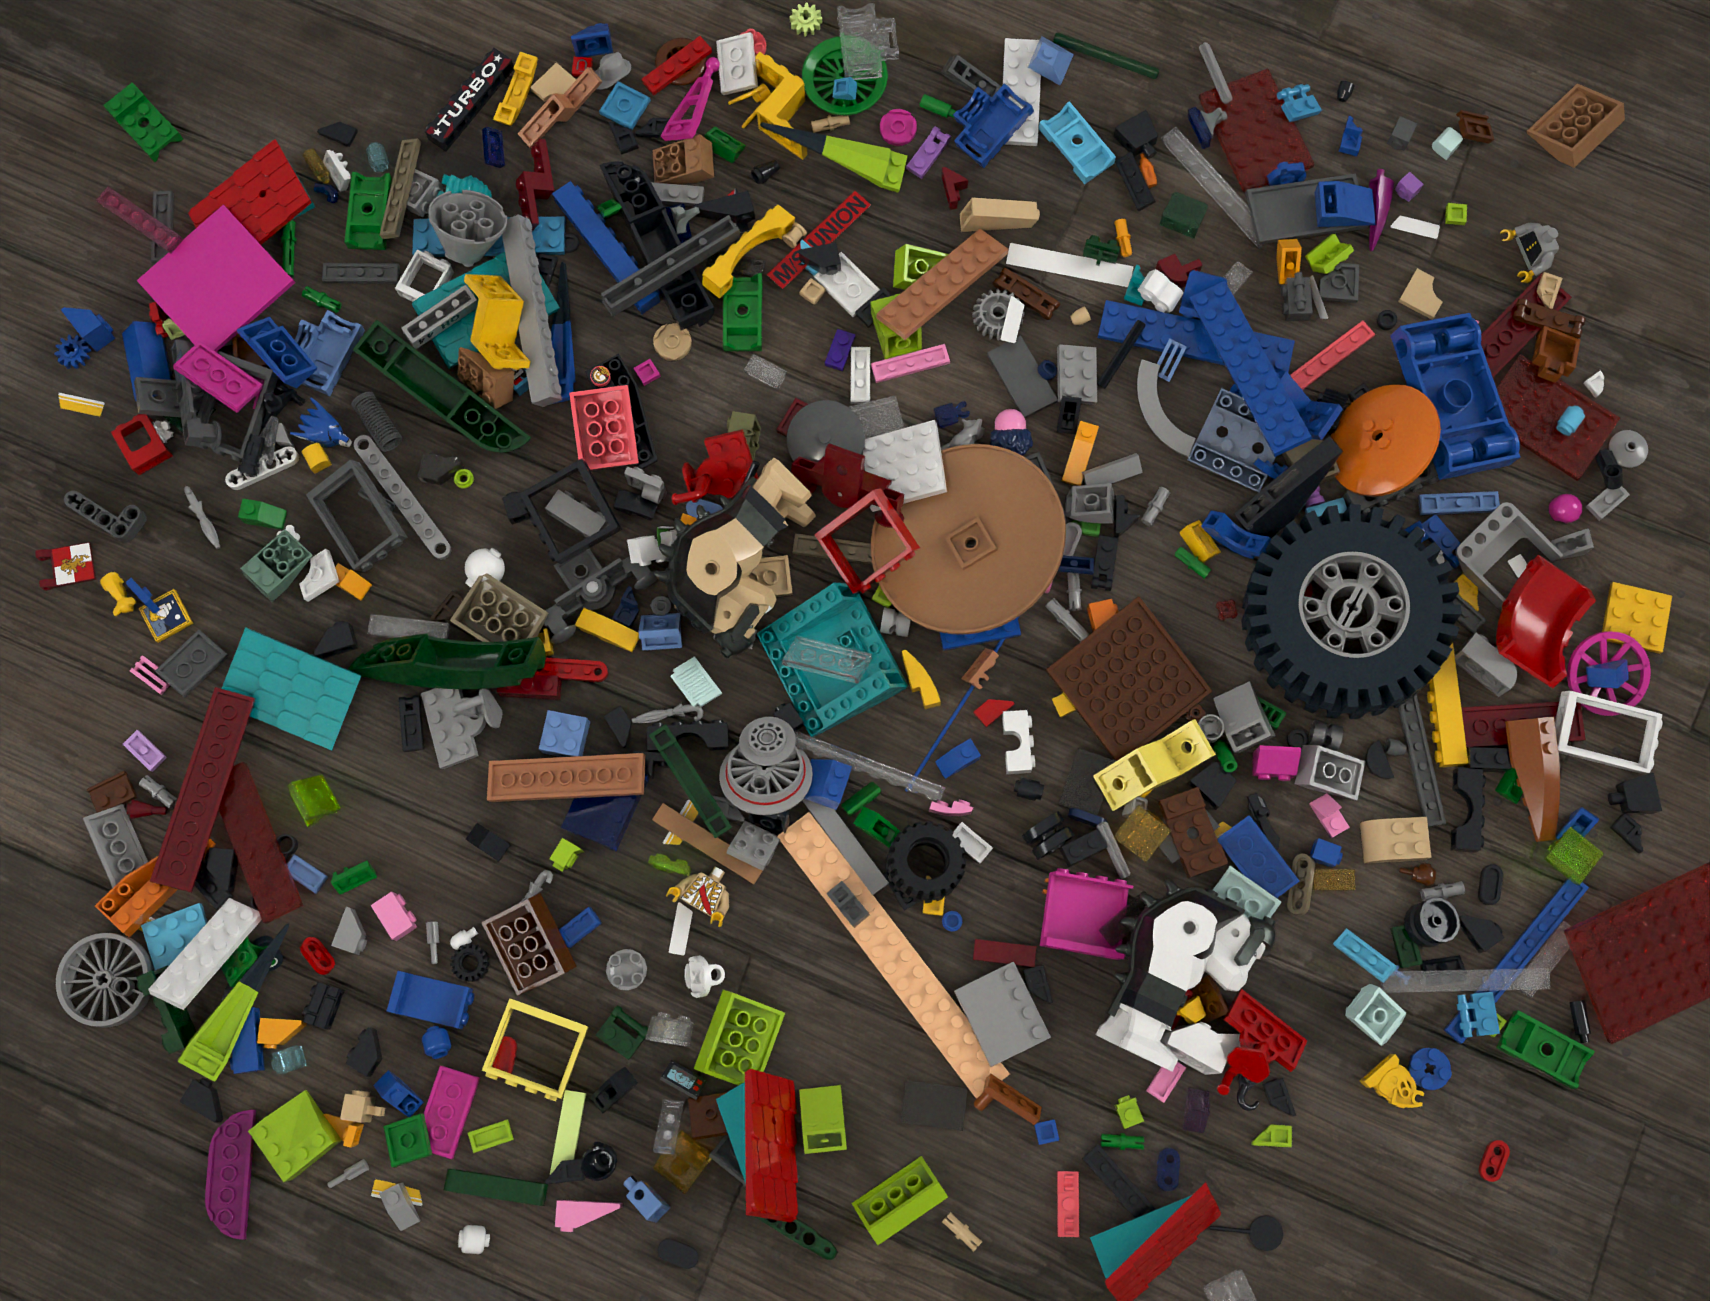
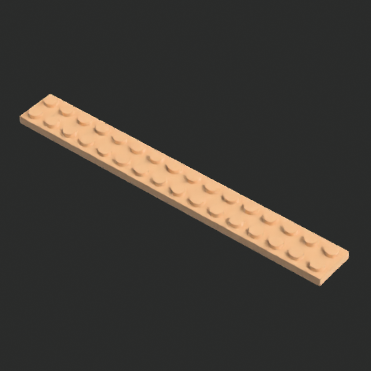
M808 812L789 826L786 833H780L777 836L780 842L974 1097L977 1099L983 1093L986 1078L990 1073L1000 1080L1010 1075L1001 1062L990 1067L967 1017L871 894L811 813ZM841 881L845 883L870 914L855 928L826 894Z

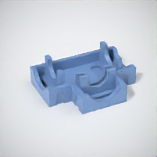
M328 310L319 326L301 319L295 341L298 345L300 344L301 349L317 367V370L309 379L319 382L323 386L313 384L307 380L302 385L331 396L334 386L339 381L343 369H345L352 352H354L352 349L365 332L361 324L346 321ZM336 322H337V323H340V324H342V325H344V326H347V327H349V328H351V329H353V330L351 331L350 329L345 328V327H341V326H339V325H337V324H335V323H336Z

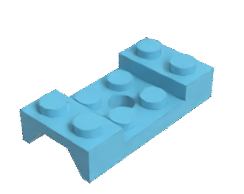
M1070 101L1066 103L1057 115L1048 121H1040L1039 130L1049 142H1053L1074 167L1073 171L1084 185L1115 163L1116 156ZM1074 138H1080L1082 140V143L1077 145L1074 144L1072 140Z

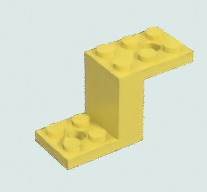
M1196 719L1164 738L1135 749L1096 773L1093 777L1112 811H1115L1145 792L1171 782L1216 754ZM1185 742L1191 744V752L1185 749ZM1117 778L1123 783L1122 789L1116 784Z

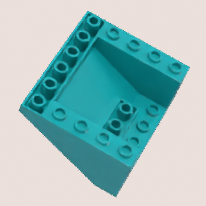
M846 583L831 584L756 633L800 718L803 720L810 737H815L909 687L859 592L853 594Z

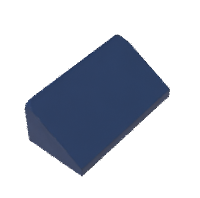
M1063 555L1058 572L1093 575L1094 558Z

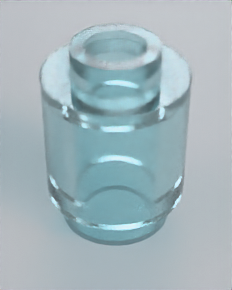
M378 142L369 144L366 148V153L371 168L375 172L387 170L389 160L384 145Z

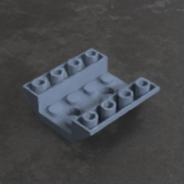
M1221 388L1187 460L1256 492H1260L1268 475L1253 463L1259 458L1264 463L1268 460L1273 464L1276 457L1272 453L1244 399ZM1225 426L1228 429L1227 436L1219 437L1216 432L1217 428ZM1256 442H1260L1264 446V450L1259 454L1254 453L1252 450V446Z

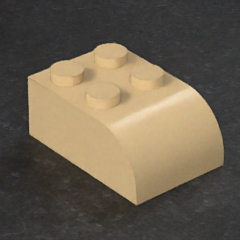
M1427 817L1377 819L1360 823L1364 863L1424 861L1431 858Z

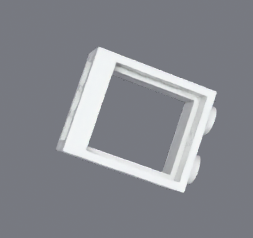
M417 250L395 289L399 296L413 302L425 295L409 287L422 264L424 263L443 272L433 290L450 281L454 274L451 264L444 259L438 260L427 251L421 252Z

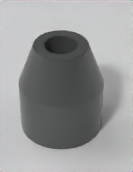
M1388 738L1384 745V752L1393 756L1404 755L1407 749L1406 745L1401 741Z

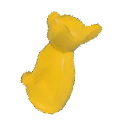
M110 572L103 576L100 580L103 589L108 591L117 601L113 614L118 616L121 612L129 613L134 611L136 600L132 597L127 598V592L123 586L124 581L120 578L119 574Z

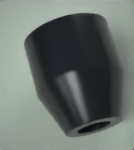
M1341 81L1337 90V99L1341 102H1346L1352 95L1355 85L1348 81Z

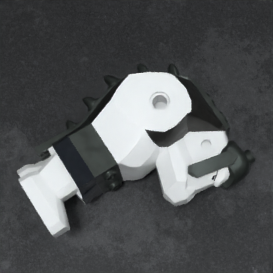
M1166 879L1164 880L1167 889L1165 897L1155 899L1149 894L1142 893L1140 899L1146 906L1141 914L1135 917H1124L1120 921L1122 925L1129 927L1132 932L1130 942L1118 945L1115 948L1117 952L1128 957V972L1115 974V978L1120 982V987L1106 1011L1110 1016L1106 1022L1099 1026L1096 1035L1173 1072L1178 1057L1160 1040L1165 1029L1172 1031L1177 1011L1186 1002V991L1195 987L1201 981L1204 971L1224 990L1239 991L1246 984L1248 971L1254 961L1260 959L1261 956L1268 957L1276 938L1274 928L1276 921L1267 916H1264L1263 920L1254 916L1247 918L1243 915L1245 909L1237 906V902L1229 898L1224 900L1218 897L1217 892L1206 889V891L1200 888L1182 889L1172 880Z

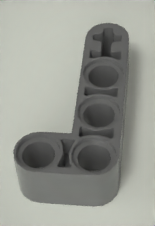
M69 491L64 496V503L70 509L123 543L131 542L147 520L146 514L135 505L126 506L121 514L116 517L77 491ZM75 501H80L82 503L81 506L76 504ZM95 508L94 512L89 515V512ZM138 513L137 517L132 519L133 514ZM107 519H110V522L107 525H104L105 521ZM123 529H126L125 533L123 535H120V532Z

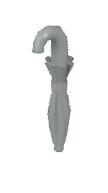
M186 486L184 492L191 504L189 509L196 513L205 536L216 549H219L221 546L219 545L217 533L213 524L206 518L202 510V501L198 502L190 487Z
M681 702L673 709L652 710L641 714L636 718H632V723L657 722L674 715L685 717L684 713L693 711L697 712L694 720L699 721L703 717V709L699 705L693 707L691 704L682 705Z
M544 870L534 883L530 881L529 892L521 902L542 891L541 886L545 880L550 884L553 878L552 872Z

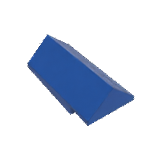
M270 317L237 329V333L285 384L298 388L317 370L315 364L283 326L278 327Z
M133 321L122 333L135 401H137L134 385L136 377L171 380L172 377L164 338L156 334V324L151 322Z

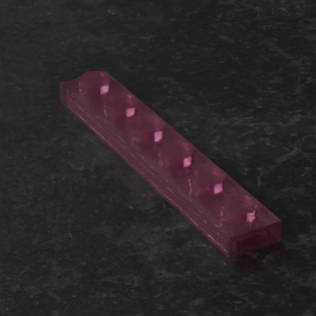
M107 187L96 199L101 206L169 253H172L184 240L180 235L110 187Z

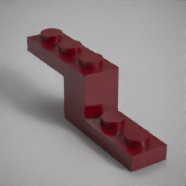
M538 139L531 148V155L534 158L535 164L534 172L523 171L516 179V189L519 192L518 203L521 207L522 216L530 219L532 232L539 225L535 199H548L554 192L546 139Z

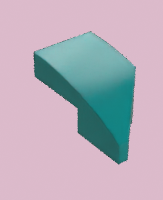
M1136 264L1124 300L1142 306L1144 299L1141 297L1138 288L1146 277L1142 275L1140 266Z

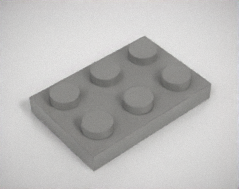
M1058 345V402H1061L1063 395L1082 398L1081 404L1095 405L1097 403L1096 347Z

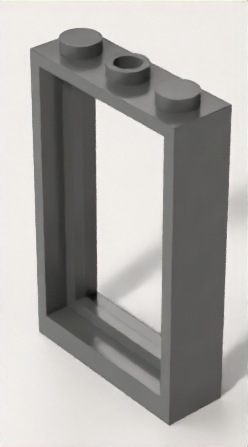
M219 351L221 356L247 374L265 380L242 448L238 449L220 443L219 447L213 450L214 453L222 456L225 453L230 454L231 459L240 462L241 458L243 459L244 450L250 434L259 436L267 410L263 395L274 392L279 377L271 369ZM205 392L197 418H200L201 423L208 424L216 402V398ZM201 442L199 447L207 450V447H210V443Z
M349 460L306 494L353 570L360 572L370 570L375 562L387 557L389 551L400 547L403 541L408 538L360 462ZM354 476L392 533L391 536L361 559L324 502L326 498Z

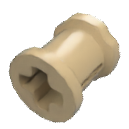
M794 222L792 229L787 234H784L782 239L788 246L795 248L797 246L796 243L802 236L805 237L807 232L800 224Z

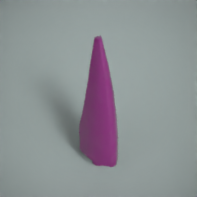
M1377 169L1376 177L1369 180V188L1373 192L1375 225H1370L1369 251L1371 252L1374 250L1384 228L1394 190V181L1384 176V169Z

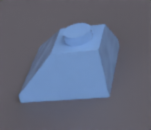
M1041 36L1028 68L1061 85L1074 54Z

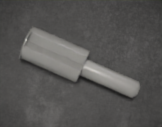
M430 921L426 923L427 944H430L431 963L437 964L438 922Z
M362 1159L345 1169L344 1174L328 1182V1187L332 1188L346 1179L351 1180L369 1170L365 1159Z

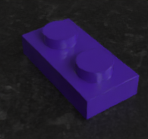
M837 329L825 361V366L840 371L844 370L855 340V334Z

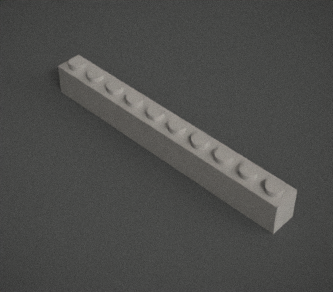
M518 214L507 219V226L502 234L511 288L524 301L518 328L522 351L530 360L529 368H526L531 402L532 404L545 407L562 400L561 386L559 385L558 369L554 358L555 351L552 347V334L548 324V313L545 308V296L541 285L542 279L538 269L539 262L535 252L532 224L530 219Z

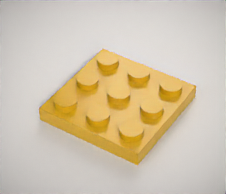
M1612 582L1610 584L1602 632L1624 633L1634 638L1644 650L1658 654L1662 653L1672 596ZM1607 639L1608 642L1624 644V642L1617 639Z

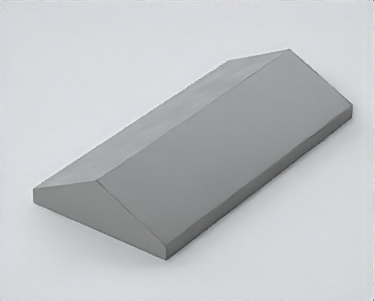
M123 804L83 818L112 888L126 875L148 862Z

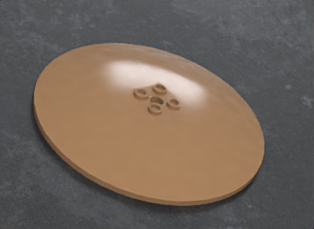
M986 444L960 445L941 450L947 492L904 503L901 507V513L904 516L903 523L920 548L915 551L916 556L908 561L904 559L900 562L901 567L893 572L889 570L885 573L886 578L878 583L894 607L916 624L942 633L973 634L992 630L1016 619L1033 606L1045 593L1062 561L1066 541V521L1060 498L1047 476L1030 460L1016 452L998 446ZM875 520L871 536V558L874 572H876L907 548L894 528L883 527ZM969 540H976V545L973 548H967L966 545Z

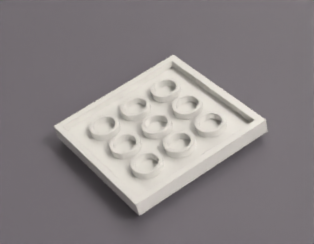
M935 420L865 439L863 449L865 471L892 480V484L888 488L903 493L904 503L947 492L938 427ZM870 506L872 512L881 510L878 506Z

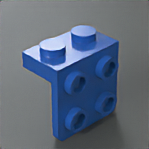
M1195 270L1190 271L1179 313L1188 318H1199L1189 297L1223 281L1227 283V279Z

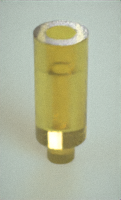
M315 149L306 150L303 153V157L319 181L328 184L331 181L329 178L330 173Z

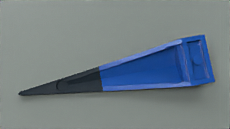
M563 261L560 267L556 299L560 308L554 313L551 328V341L555 351L554 358L558 369V380L561 386L562 397L561 401L555 403L570 400L569 393L573 392V383L576 382L566 263Z

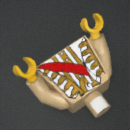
M717 867L713 868L709 876L700 872L681 880L675 887L669 888L666 897L669 894L675 896L672 902H676L679 897L684 902L710 916V924L714 920H718V927L722 926L723 918L729 909V893L726 891V886L719 883L725 872Z

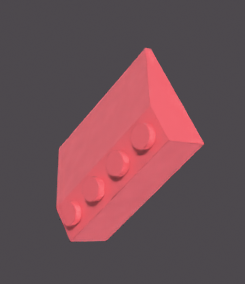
M628 385L570 392L578 460L583 459L586 461L591 471L638 464Z

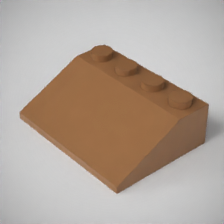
M1576 84L1527 130V134L1558 161L1575 168L1625 120L1624 103Z

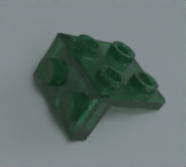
M1174 192L1162 214L1159 225L1195 238L1208 205L1181 193Z

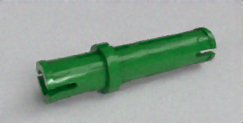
M292 220L283 226V236L281 237V242L283 243L282 268L291 278L294 277V249L297 243V238L295 237L296 222Z

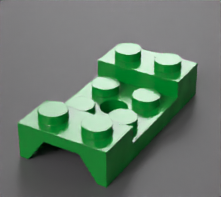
M133 82L103 105L154 163L158 160L160 150L170 142H181L183 140L180 133L150 103ZM143 121H149L146 127H140Z
M352 172L344 241L348 249L386 250L387 239L381 238L380 231L393 180L390 173H385L382 177H365L357 172ZM366 206L373 207L371 212H363Z
M762 273L744 278L733 276L732 287L723 295L724 351H762ZM740 307L748 309V312L744 315L739 314L737 311Z
M1519 1010L1513 1011L1496 1046L1497 1049L1552 1076L1554 1080L1571 1089H1578L1579 1076L1584 1065L1595 1052ZM1545 1043L1551 1047V1053L1548 1056L1544 1055L1541 1049Z

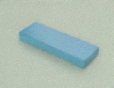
M1347 928L1333 943L1336 948L1382 983L1397 968L1394 963Z

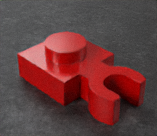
M156 302L149 303V316L156 324V334L161 335L162 338L168 337L162 325L167 319V314Z

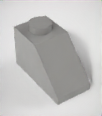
M345 908L331 946L359 955L360 951L363 952L366 947L367 940L365 938L367 935L355 909Z
M398 1183L379 1193L387 1213L400 1231L421 1221L404 1183Z

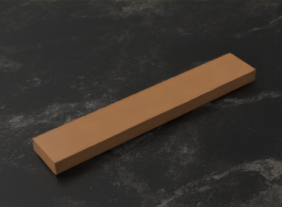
M662 803L652 819L661 827L755 885L763 872L727 854L729 844L718 837L714 838L710 832Z

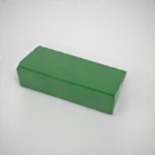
M716 126L704 136L712 142L713 152L730 163H733L746 146Z
M1511 766V769L1503 775L1495 791L1514 804H1517L1523 791L1517 785L1516 779L1518 776L1515 768Z
M870 782L845 801L841 807L851 817L881 794V789L874 782Z

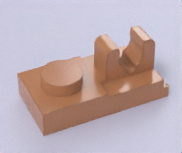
M985 648L961 679L971 683L975 688L981 689L982 686L979 684V679L989 680V677L984 672L994 666L999 655L994 650Z

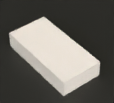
M963 822L954 830L952 836L954 838L959 837L961 840L960 847H964L965 852L979 864L993 849L992 846Z

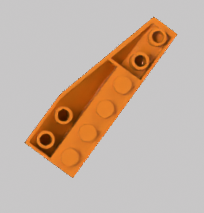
M209 839L203 860L206 854L209 853V848H213L216 845L211 839ZM158 856L126 875L95 905L106 918L129 938L177 891L175 888L150 882Z

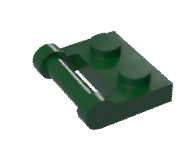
M617 1005L595 1036L630 1060L651 1029L647 1026H642L623 1012L622 1007ZM619 1018L638 1032L639 1036L634 1038L615 1024L614 1021Z

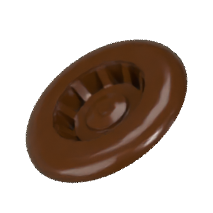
M675 38L664 43L656 54L655 67L660 66L693 40ZM707 57L670 84L687 85L695 82L706 69Z

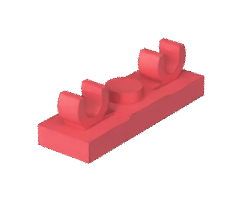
M1057 1171L1058 1237H1079L1078 1171Z

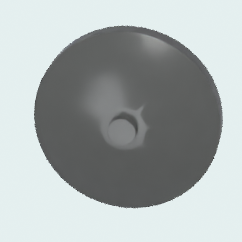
M830 400L810 403L793 417L789 425L787 447L793 461L800 456L818 463L823 456L825 457L826 446L829 443L862 455L865 444L863 426L857 415L844 404Z

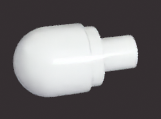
M474 927L467 932L465 930L458 932L451 938L450 944L452 948L460 950L459 947L462 945L465 948L466 944H470L472 942L471 938L476 936L478 932Z

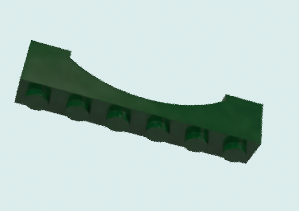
M665 724L649 734V737L714 838L731 829L732 826L668 726Z

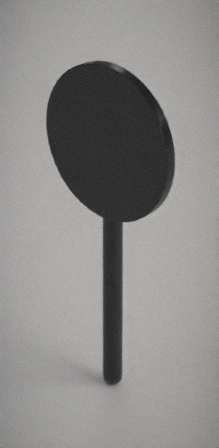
M1270 1216L1256 1218L1250 1225V1229L1221 1226L1209 1227L1210 1230L1249 1234L1253 1245L1263 1251L1276 1249L1283 1240L1281 1224Z

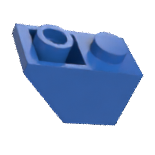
M389 1070L373 1085L384 1100L407 1117H411L424 1103L410 1087Z

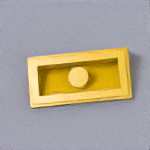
M1198 520L1180 531V535L1194 556H1198V560L1204 563L1221 553L1211 536L1201 527V521Z

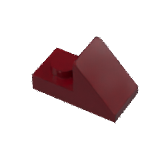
M943 167L941 177L949 209H957L958 201H960L959 190L968 188V180L947 167Z

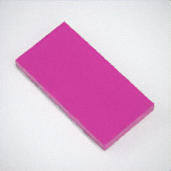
M201 341L195 344L173 365L174 370L236 413L263 389V384Z
M440 1065L424 1111L433 1154L449 1159L454 1158L480 1077Z

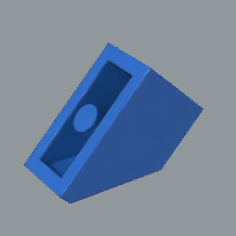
M970 738L951 749L935 761L943 777L947 779L980 760L981 755Z

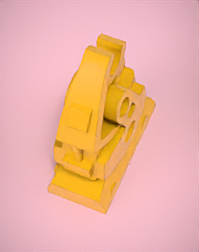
M1389 1054L1360 1080L1366 1088L1373 1087L1379 1096H1383L1388 1100L1389 1104L1396 1107L1414 1108L1421 1107L1423 1104L1422 1102H1416L1415 1096L1417 1094L1424 1096V1092L1416 1090L1414 1079L1405 1067L1399 1065V1059L1396 1054Z

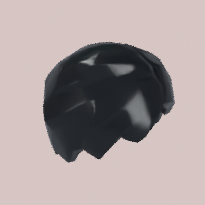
M594 1142L582 1156L580 1161L581 1172L592 1181H601L610 1177L616 1168V1152L610 1145Z

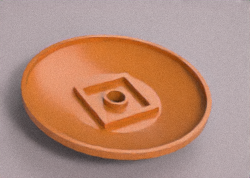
M1386 385L1370 390L1352 402L1342 413L1335 433H1331L1330 436L1343 451L1336 461L1340 473L1335 478L1339 483L1355 494L1376 497L1394 493L1417 479L1431 462L1440 439V419L1431 400L1413 387ZM1379 433H1383V436L1375 441L1376 436Z

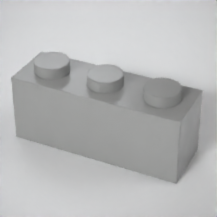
M558 489L545 507L550 516L585 538L608 526L601 512L597 511L595 513L590 510L591 507L583 501L577 502L574 500L575 497L568 491L563 493Z

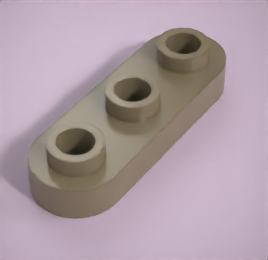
M1307 854L1297 855L1292 865V871L1300 882L1289 889L1287 907L1291 913L1298 916L1306 914L1310 908L1315 861ZM1307 862L1308 866L1304 868L1303 865ZM1305 882L1304 888L1301 889V884ZM1302 902V907L1299 909L1298 905Z

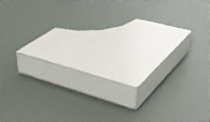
M327 549L310 558L311 566L309 573L299 584L303 598L308 602L340 582L331 553Z

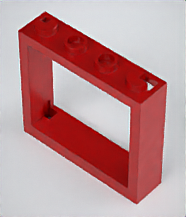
M881 488L872 490L814 534L853 594L860 591L863 594L871 588L870 584L874 581L878 583L886 578L885 573L889 570L891 572L901 567L900 562L904 559L906 561L916 556L915 551L920 548ZM876 502L907 549L861 582L831 535Z

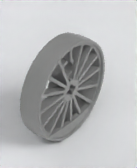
M116 933L94 934L78 941L64 955L56 975V992L63 1009L76 1021L92 1027H113L133 1019L147 1005L151 994L144 997L142 992L135 989L133 981H137L136 977L125 978L120 976L140 967L143 969V974L151 970L154 971V966L148 952L132 938ZM116 939L120 941V944L111 962V940ZM105 940V963H103L96 942ZM127 944L133 950L116 967L119 958L123 952V949ZM90 948L93 950L99 968L86 956ZM137 954L140 963L120 971ZM83 960L96 972L95 974L80 968ZM78 971L93 977V979L75 980ZM104 977L108 979L107 983L103 981ZM125 981L128 987L125 992H122L120 985ZM74 983H93L71 994ZM94 989L79 1004V1006L75 1008L71 999ZM133 992L139 994L134 1003L127 997ZM97 995L88 1017H85L80 1011ZM109 995L118 1016L109 1020ZM116 995L120 996L130 1006L126 1012L122 1013ZM103 998V1020L94 1021L93 1018Z

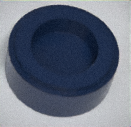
M1044 360L1038 366V373L1042 378L1052 380L1057 375V368L1051 361Z

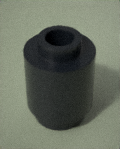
M1021 777L1020 781L1016 780L1013 792H1017V797L1032 801L1036 799L1041 800L1044 785L1040 784V781Z

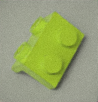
M1331 234L1305 257L1313 272L1327 274L1332 272L1334 267L1340 262L1345 261L1354 249L1351 244L1340 243L1336 234Z

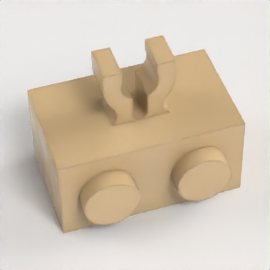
M352 1090V1094H345L340 1119L360 1123L371 1122L372 1115L384 1116L386 1108L374 1106L376 1097L370 1096V1092Z

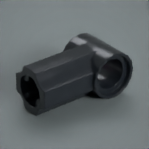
M1604 449L1599 451L1595 455V460L1604 478L1606 488L1612 490L1620 488L1623 484L1622 467L1618 465L1612 450Z

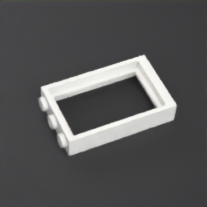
M1562 691L1555 720L1558 753L1636 773H1650L1654 766V752L1658 747L1657 737L1662 727V714L1573 691ZM1576 702L1647 720L1639 762L1636 763L1568 746Z

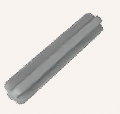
M1099 823L1097 829L1107 845L1106 849L1119 877L1122 879L1128 877L1130 871L1108 823Z

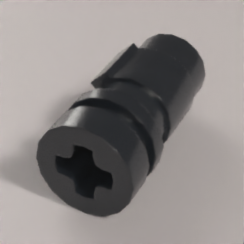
M250 434L244 450V457L240 460L242 463L237 471L257 477L259 471L257 467H260L259 460L262 456L266 438Z

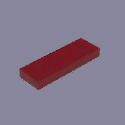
M975 939L973 960L1001 964L1014 962L1018 966L1035 967L1037 946Z

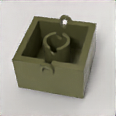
M732 411V416L727 420L728 433L743 429L752 460L754 461L756 450L760 447L758 441L761 426L754 414Z

